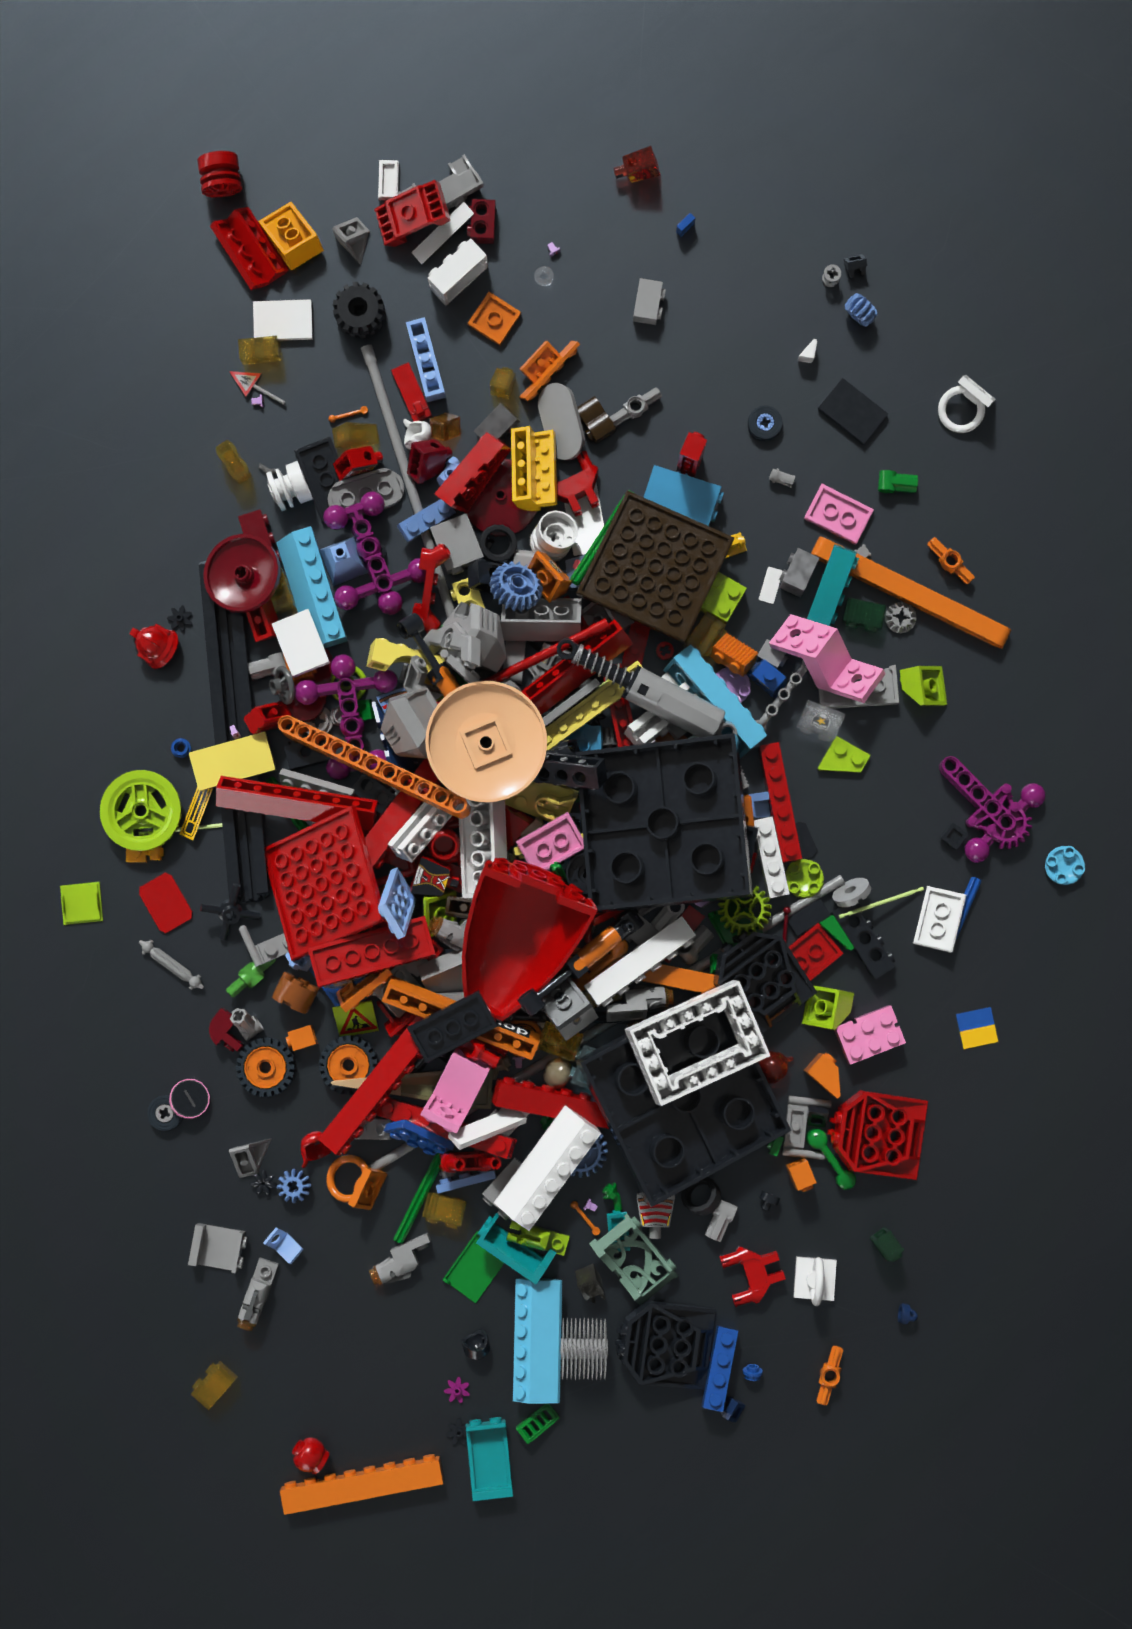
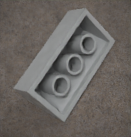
M540 598L534 607H531L528 611L524 609L522 612L518 609L512 611L510 607L505 609V605L502 604L501 628L503 639L507 641L553 642L580 632L582 598H557L550 603L545 598Z

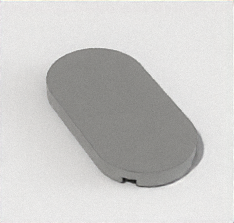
M559 383L549 384L541 391L538 398V410L544 431L554 430L556 458L572 460L579 456L585 443V435L572 390L565 385Z
M387 468L338 481L332 486L328 494V506L339 505L345 508L359 503L364 494L373 491L382 495L385 501L384 509L395 506L401 500L404 492V483L400 475Z

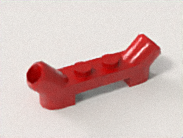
M441 543L433 549L422 548L419 569L426 570L422 604L415 603L412 614L416 613L420 616L427 634L431 629L437 630L441 625V622L430 609V604H434L436 593L432 592L433 585H437L439 575L435 573V570L451 556L449 549Z

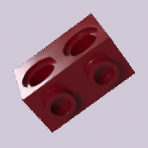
M472 199V206L468 207L474 214L470 217L471 225L467 224V236L475 243L494 244L496 201ZM485 209L487 212L484 215H479L477 211ZM484 228L486 231L483 234H478L476 230Z

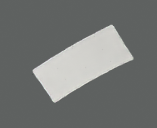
M596 483V484H595V487H594V492H595V494H596V496H597V498H598V500H599L598 489H597V483ZM586 496L577 500L582 512L577 517L574 516L569 504L564 503L566 514L574 519L578 527V537L572 546L574 556L586 554L604 527L600 500L598 502L599 506L594 509L591 508Z

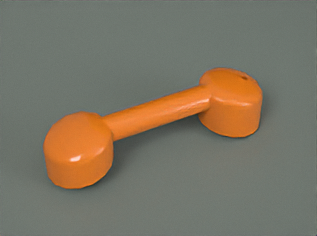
M624 939L609 951L610 954L590 973L586 972L579 979L571 978L581 991L585 990L584 985L600 975L616 958L623 957L628 951L627 941Z

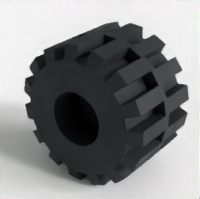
M353 282V286L350 287L346 284L343 286L344 290L342 292H337V299L333 300V314L338 325L344 333H349L354 338H356V335L360 336V338H366L365 335L367 334L374 335L377 328L380 330L382 327V320L385 321V306L381 295L378 294L374 287L371 288L364 282L362 285H359L358 282ZM357 309L363 310L364 313H363V314H360V313L357 314L356 310H357Z

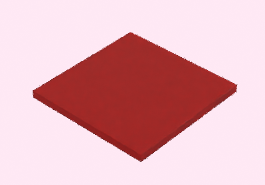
M350 806L265 847L267 871L291 961H297L308 956V948L353 936L386 921L385 917H382L378 910L381 896L356 806Z

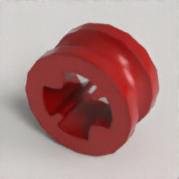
M661 642L657 646L656 655L661 660H668L673 656L674 648L669 642ZM665 646L669 647L668 651H671L670 654L661 655L662 651H659V649Z

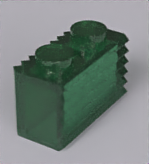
M847 598L841 623L846 624L845 627L857 629V626L864 627L866 632L876 633L877 630L880 631L882 629L886 605Z
M883 1227L870 1237L888 1262L891 1260L894 1262L903 1255L904 1248L887 1227Z

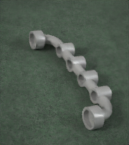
M804 661L801 662L797 672L790 676L787 685L779 690L777 698L773 703L766 707L765 713L760 720H755L763 726L765 731L767 722L777 714L778 708L783 701L788 700L793 688L801 683L803 675L808 670L804 665ZM797 676L799 682H794L792 677ZM785 692L787 694V697L782 698L780 696V693ZM773 707L775 713H769L768 708Z

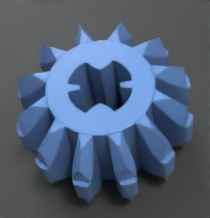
M855 293L845 304V310L860 325L867 327L877 316L875 306L861 294Z
M292 1169L291 1175L288 1171H285L284 1175L286 1178L279 1177L278 1180L283 1183L277 1185L278 1189H283L279 1196L286 1194V1202L290 1197H292V1203L297 1202V1197L300 1201H303L304 1196L302 1194L309 1195L310 1192L305 1188H310L311 1184L305 1183L309 1176L302 1178L304 1171L301 1170L296 1175V1169ZM296 1181V1182H297V1185H296V1186H297L299 1189H298V1190L295 1189V1190L293 1191V1190H291L292 1186L290 1185V1182L293 1183V1182Z

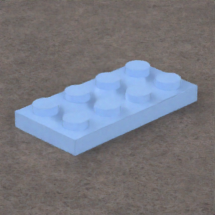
M398 867L390 871L378 910L380 915L387 920L390 932L395 934L397 939H401L406 935L417 899L410 892V887Z

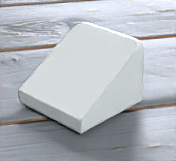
M813 339L798 357V361L813 362L817 339Z

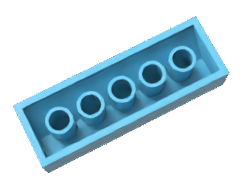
M309 526L291 532L276 542L298 613L309 609L324 648L347 642L348 639L338 607L334 601V594L312 527Z
M691 644L676 655L663 670L665 673L668 672L679 686L686 682L690 686L688 692L696 693L700 698L725 711L723 720L732 722L737 729L740 759L767 736L763 726L752 718L751 712L741 705L739 698L734 693H731L725 681L715 674L713 667L704 661L699 650L693 648ZM725 727L722 729L721 734H732L733 731L730 727Z
M525 1277L516 1279L513 1401L528 1404L560 1403L562 1280L540 1278L535 1285Z

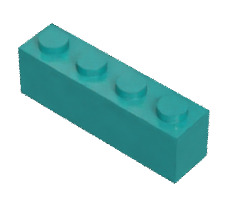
M834 544L809 611L808 620L830 626V623L835 624L838 613H835L837 605H842L845 597L842 591L844 587L848 588L852 576H849L851 568H856L859 560L856 557L857 552Z

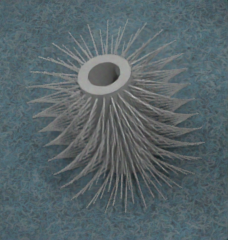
M567 1318L566 1338H564L563 1319L560 1347L562 1380L564 1359H566V1380L568 1378V1359H570V1379H572V1359H574L575 1380L577 1359L579 1364V1380L581 1359L583 1360V1380L585 1378V1359H587V1379H589V1359H591V1377L593 1380V1360L595 1359V1376L597 1380L598 1359H600V1380L602 1378V1362L604 1364V1379L606 1380V1360L608 1358L606 1319L604 1322V1333L602 1330V1318L600 1320L599 1339L598 1319H596L595 1339L593 1318L591 1339L589 1335V1318L587 1322V1339L585 1337V1318L583 1320V1339H581V1319H579V1339H577L576 1318L575 1337L573 1338L572 1318L570 1338L568 1337Z

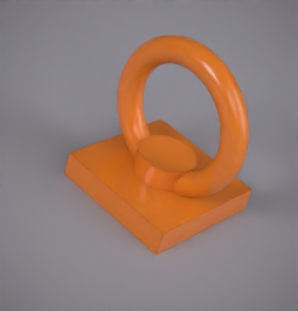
M343 1155L337 1158L329 1167L326 1182L329 1192L338 1201L348 1203L354 1208L371 1210L387 1177V1173L382 1170L369 1168L366 1162L356 1155ZM344 1163H354L362 1171L361 1177L358 1178L354 1185V1192L350 1195L339 1192L334 1181L337 1169Z

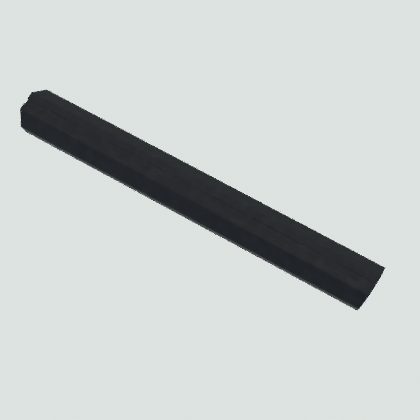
M206 561L199 563L214 739L215 745L236 740L231 734L230 726L232 725L236 727L241 735L237 739L254 735L250 732L244 721V717L252 710L244 613L228 611L211 599L204 584ZM259 775L246 778V780L259 782ZM221 807L229 898L233 884H239L241 888L237 902H260L270 896L262 814Z

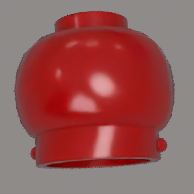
M443 827L428 843V851L437 860H451L460 851V838L452 829Z
M312 1437L306 1438L303 1441L299 1440L292 1450L295 1466L303 1472H311L312 1474L319 1473L329 1457V1451L325 1449L323 1443Z

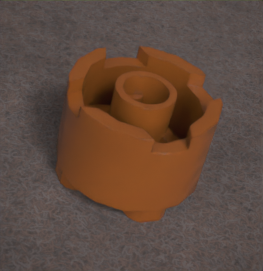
M284 972L274 990L272 998L281 1004L283 1002L293 1010L304 1014L308 1013L319 988L309 984L310 982L304 978L299 977L296 979L294 975Z

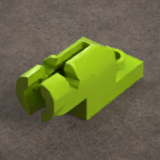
M515 1221L511 1222L510 1228L518 1231L521 1230V1234L517 1235L508 1232L507 1241L542 1251H548L551 1248L556 1254L564 1256L569 1235L535 1225L528 1231Z

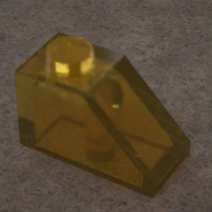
M502 367V369L496 368L489 384L491 395L510 400L516 380V373L512 369Z
M346 422L332 429L335 448L351 449L379 444L377 424Z

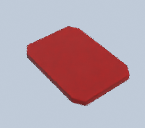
M165 872L140 887L139 895L160 931L168 933L192 919L193 911L172 875Z

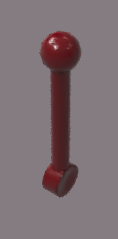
M789 907L783 909L785 914L783 939L785 942L787 938L788 916L791 912Z

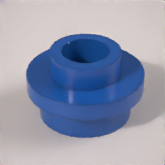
M179 738L172 743L171 751L174 756L184 758L191 752V745L186 739ZM180 745L185 746V749L182 752H179L178 747Z
M748 1364L743 1368L744 1378L750 1381H758L763 1374V1370L756 1364Z

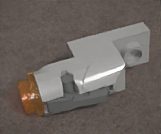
M434 916L428 926L431 934L456 952L463 949L464 930L467 919L461 918L458 924V922L446 920L441 916Z
M636 985L634 989L624 993V1004L614 1003L607 1005L606 1020L607 1022L646 1019L648 1008L652 1010L659 1007H668L674 1003L673 990L664 986Z
M429 1233L391 1248L390 1252L393 1258L388 1257L369 1270L373 1283L381 1285L410 1278L412 1271L419 1264L414 1249L416 1248L417 1251L428 1247L427 1243L431 1241Z
M259 1258L238 1315V1327L248 1331H253V1328L256 1327L264 1303L267 1301L279 1263Z

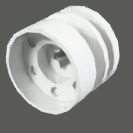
M298 461L285 465L287 475L283 476L278 468L275 469L278 476L276 479H274L271 471L266 473L269 490L274 502L280 507L281 511L286 510L284 503L286 500L291 508L294 507L293 497H296L301 504L313 500Z
M555 510L542 516L530 536L532 551L534 554L537 551L546 553L555 562L560 561L567 555L578 537L577 524L565 512Z

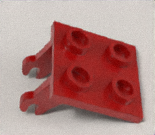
M380 1000L376 1002L389 1019L384 1026L390 1037L402 1033L405 1026L417 1016L406 1011L400 1018H394Z

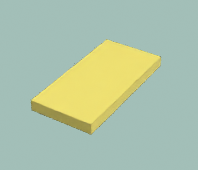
M266 732L189 753L199 791L216 787L220 776L246 779L276 770Z

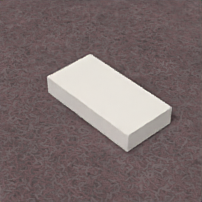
M379 160L378 199L389 200L398 195L399 161Z

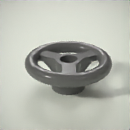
M279 666L275 671L274 679L270 680V691L273 695H278L284 704L289 705L293 702L295 696L294 681L289 670L285 666ZM281 672L284 673V677L282 679L280 678Z

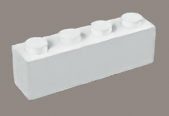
M773 816L754 820V826L759 827L756 846L767 896L771 899L789 895Z

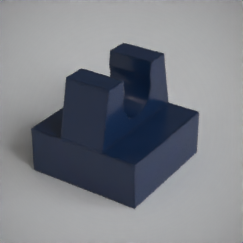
M726 1396L725 1401L728 1402V1406L720 1413L726 1420L736 1423L746 1405L741 1401Z

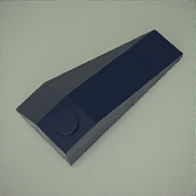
M375 701L371 702L377 726L380 729L381 741L386 749L384 752L387 761L414 774L416 768L419 767L417 758L402 757L395 754L381 731L384 714ZM394 771L390 772L392 777L395 773Z

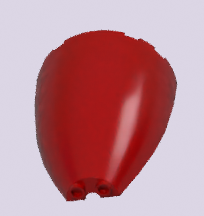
M495 858L494 862L487 860L483 866L465 925L462 950L464 997L479 990L495 1020L504 1021L522 1007L517 1001L522 994L531 988L538 992L561 970L583 938L598 911L591 898L586 899L582 895L583 891L574 884L566 885L561 880L562 877L533 864L514 860L513 863H510L505 858Z

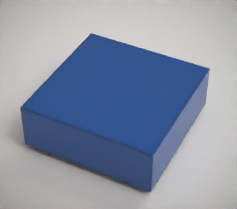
M691 213L677 225L676 233L680 237L695 224V217Z

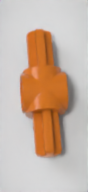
M935 537L928 542L927 546L939 557L938 561L944 570L949 571L951 574L954 572L965 584H969L975 578L962 564L964 561L957 551L951 548L947 549ZM953 557L955 565H949L946 558Z
M832 1346L828 1362L824 1363L820 1370L818 1383L821 1386L816 1402L821 1405L828 1404L832 1388H836L840 1380L841 1368L839 1364L843 1348L839 1346ZM834 1371L835 1377L832 1380H826V1372Z

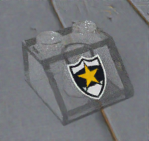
M808 700L803 707L796 727L800 728L802 733L808 735L814 733L819 735V739L829 742L836 738L846 714Z

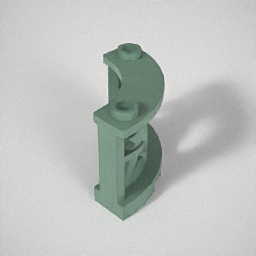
M626 1214L624 1215L625 1219L600 1240L594 1239L589 1244L612 1272L614 1271L618 1277H622L619 1281L633 1299L641 1305L672 1279L678 1277V1274L675 1272L677 1267L671 1259H665L653 1242L640 1228L642 1225L635 1216L631 1218ZM632 1229L633 1233L631 1235H627L626 1232ZM639 1235L644 1241L636 1240L637 1236ZM624 1247L644 1249V1269L635 1265L621 1268L626 1257ZM620 1248V1249H621V1256L618 1257V1258H615V1257H614V1254H615V1253H619V1251H618L617 1249ZM652 1251L659 1259L652 1260ZM657 1266H662L667 1271V1274L656 1281L650 1276V1273L661 1275L660 1272L656 1271ZM632 1271H636L642 1275L641 1278L638 1274L636 1278H631L630 1274ZM649 1280L654 1285L642 1294Z

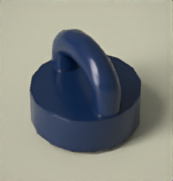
M901 1303L897 1315L898 1322L908 1324L909 1321H916L918 1318L917 1313L910 1308L909 1304Z

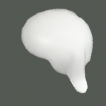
M403 420L404 425L407 427L404 445L407 449L411 450L413 442L431 440L432 429L427 422Z

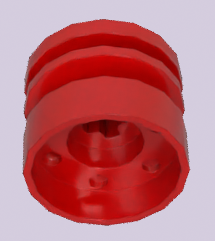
M214 151L199 156L197 161L199 174L202 175L200 183L203 195L208 197H227L235 195L242 190L241 177L237 173L240 169L236 153Z

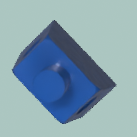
M765 659L759 660L747 673V676L774 699L777 697L779 690L787 685V678Z

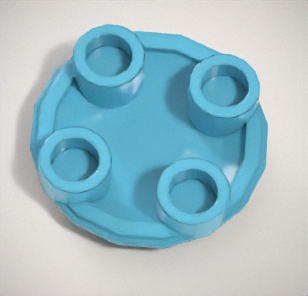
M1060 846L1048 854L1045 860V869L1052 881L1061 885H1069L1081 878L1085 871V863L1082 855L1074 847Z

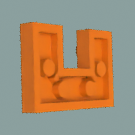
M391 969L371 973L357 985L349 981L336 992L341 1008L345 1012L355 1009L364 997L372 995L376 987L390 979L392 975Z

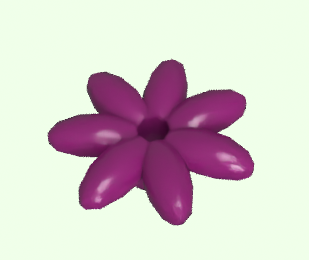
M457 1377L455 1383L448 1380V1385L451 1388L445 1389L444 1393L451 1394L450 1402L457 1397L459 1403H462V1395H470L468 1391L464 1390L469 1386V1383L461 1384L460 1377Z

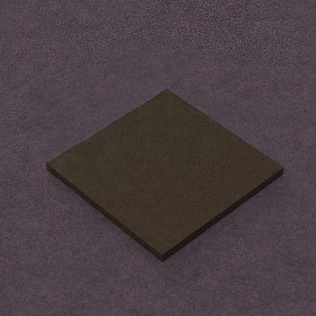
M627 490L576 595L685 643L734 542V537Z

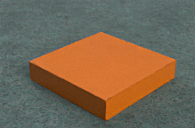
M488 292L469 320L468 326L501 346L521 316V312L491 292Z

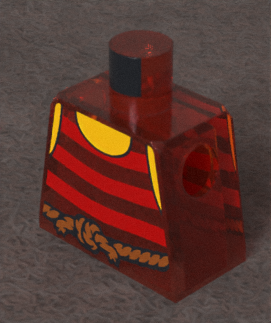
M651 146L624 155L622 157L624 164L613 167L616 179L627 176L631 183L661 176L657 159Z

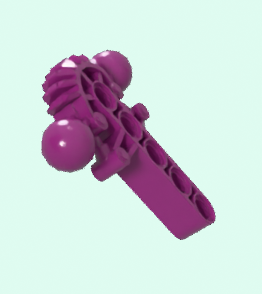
M949 756L941 761L939 764L941 774L977 809L965 821V825L968 828L981 829L984 833L982 838H972L965 845V855L969 860L976 863L986 860L990 852L989 846L994 842L999 843V849H1003L1004 845H1006L1007 849H1011L1012 844L1014 847H1018L1019 842H1025L1023 836L1028 837L1030 835L1025 829H1032V825L1027 824V822L1032 821V818H1026L1024 812L1029 807L1037 808L1043 804L1046 795L1042 786L1035 783L1027 784L1021 790V799L1018 802H1013L1011 785L1004 784L992 794L957 758ZM949 761L954 765L953 771H948L945 768V762ZM961 775L967 778V785H962L959 782ZM974 790L981 792V799L974 798ZM1004 800H1008L1009 805L1007 808L1002 805ZM988 804L995 806L994 814L988 812ZM1002 818L1008 819V828L1001 825ZM987 819L991 825L986 827L981 822Z

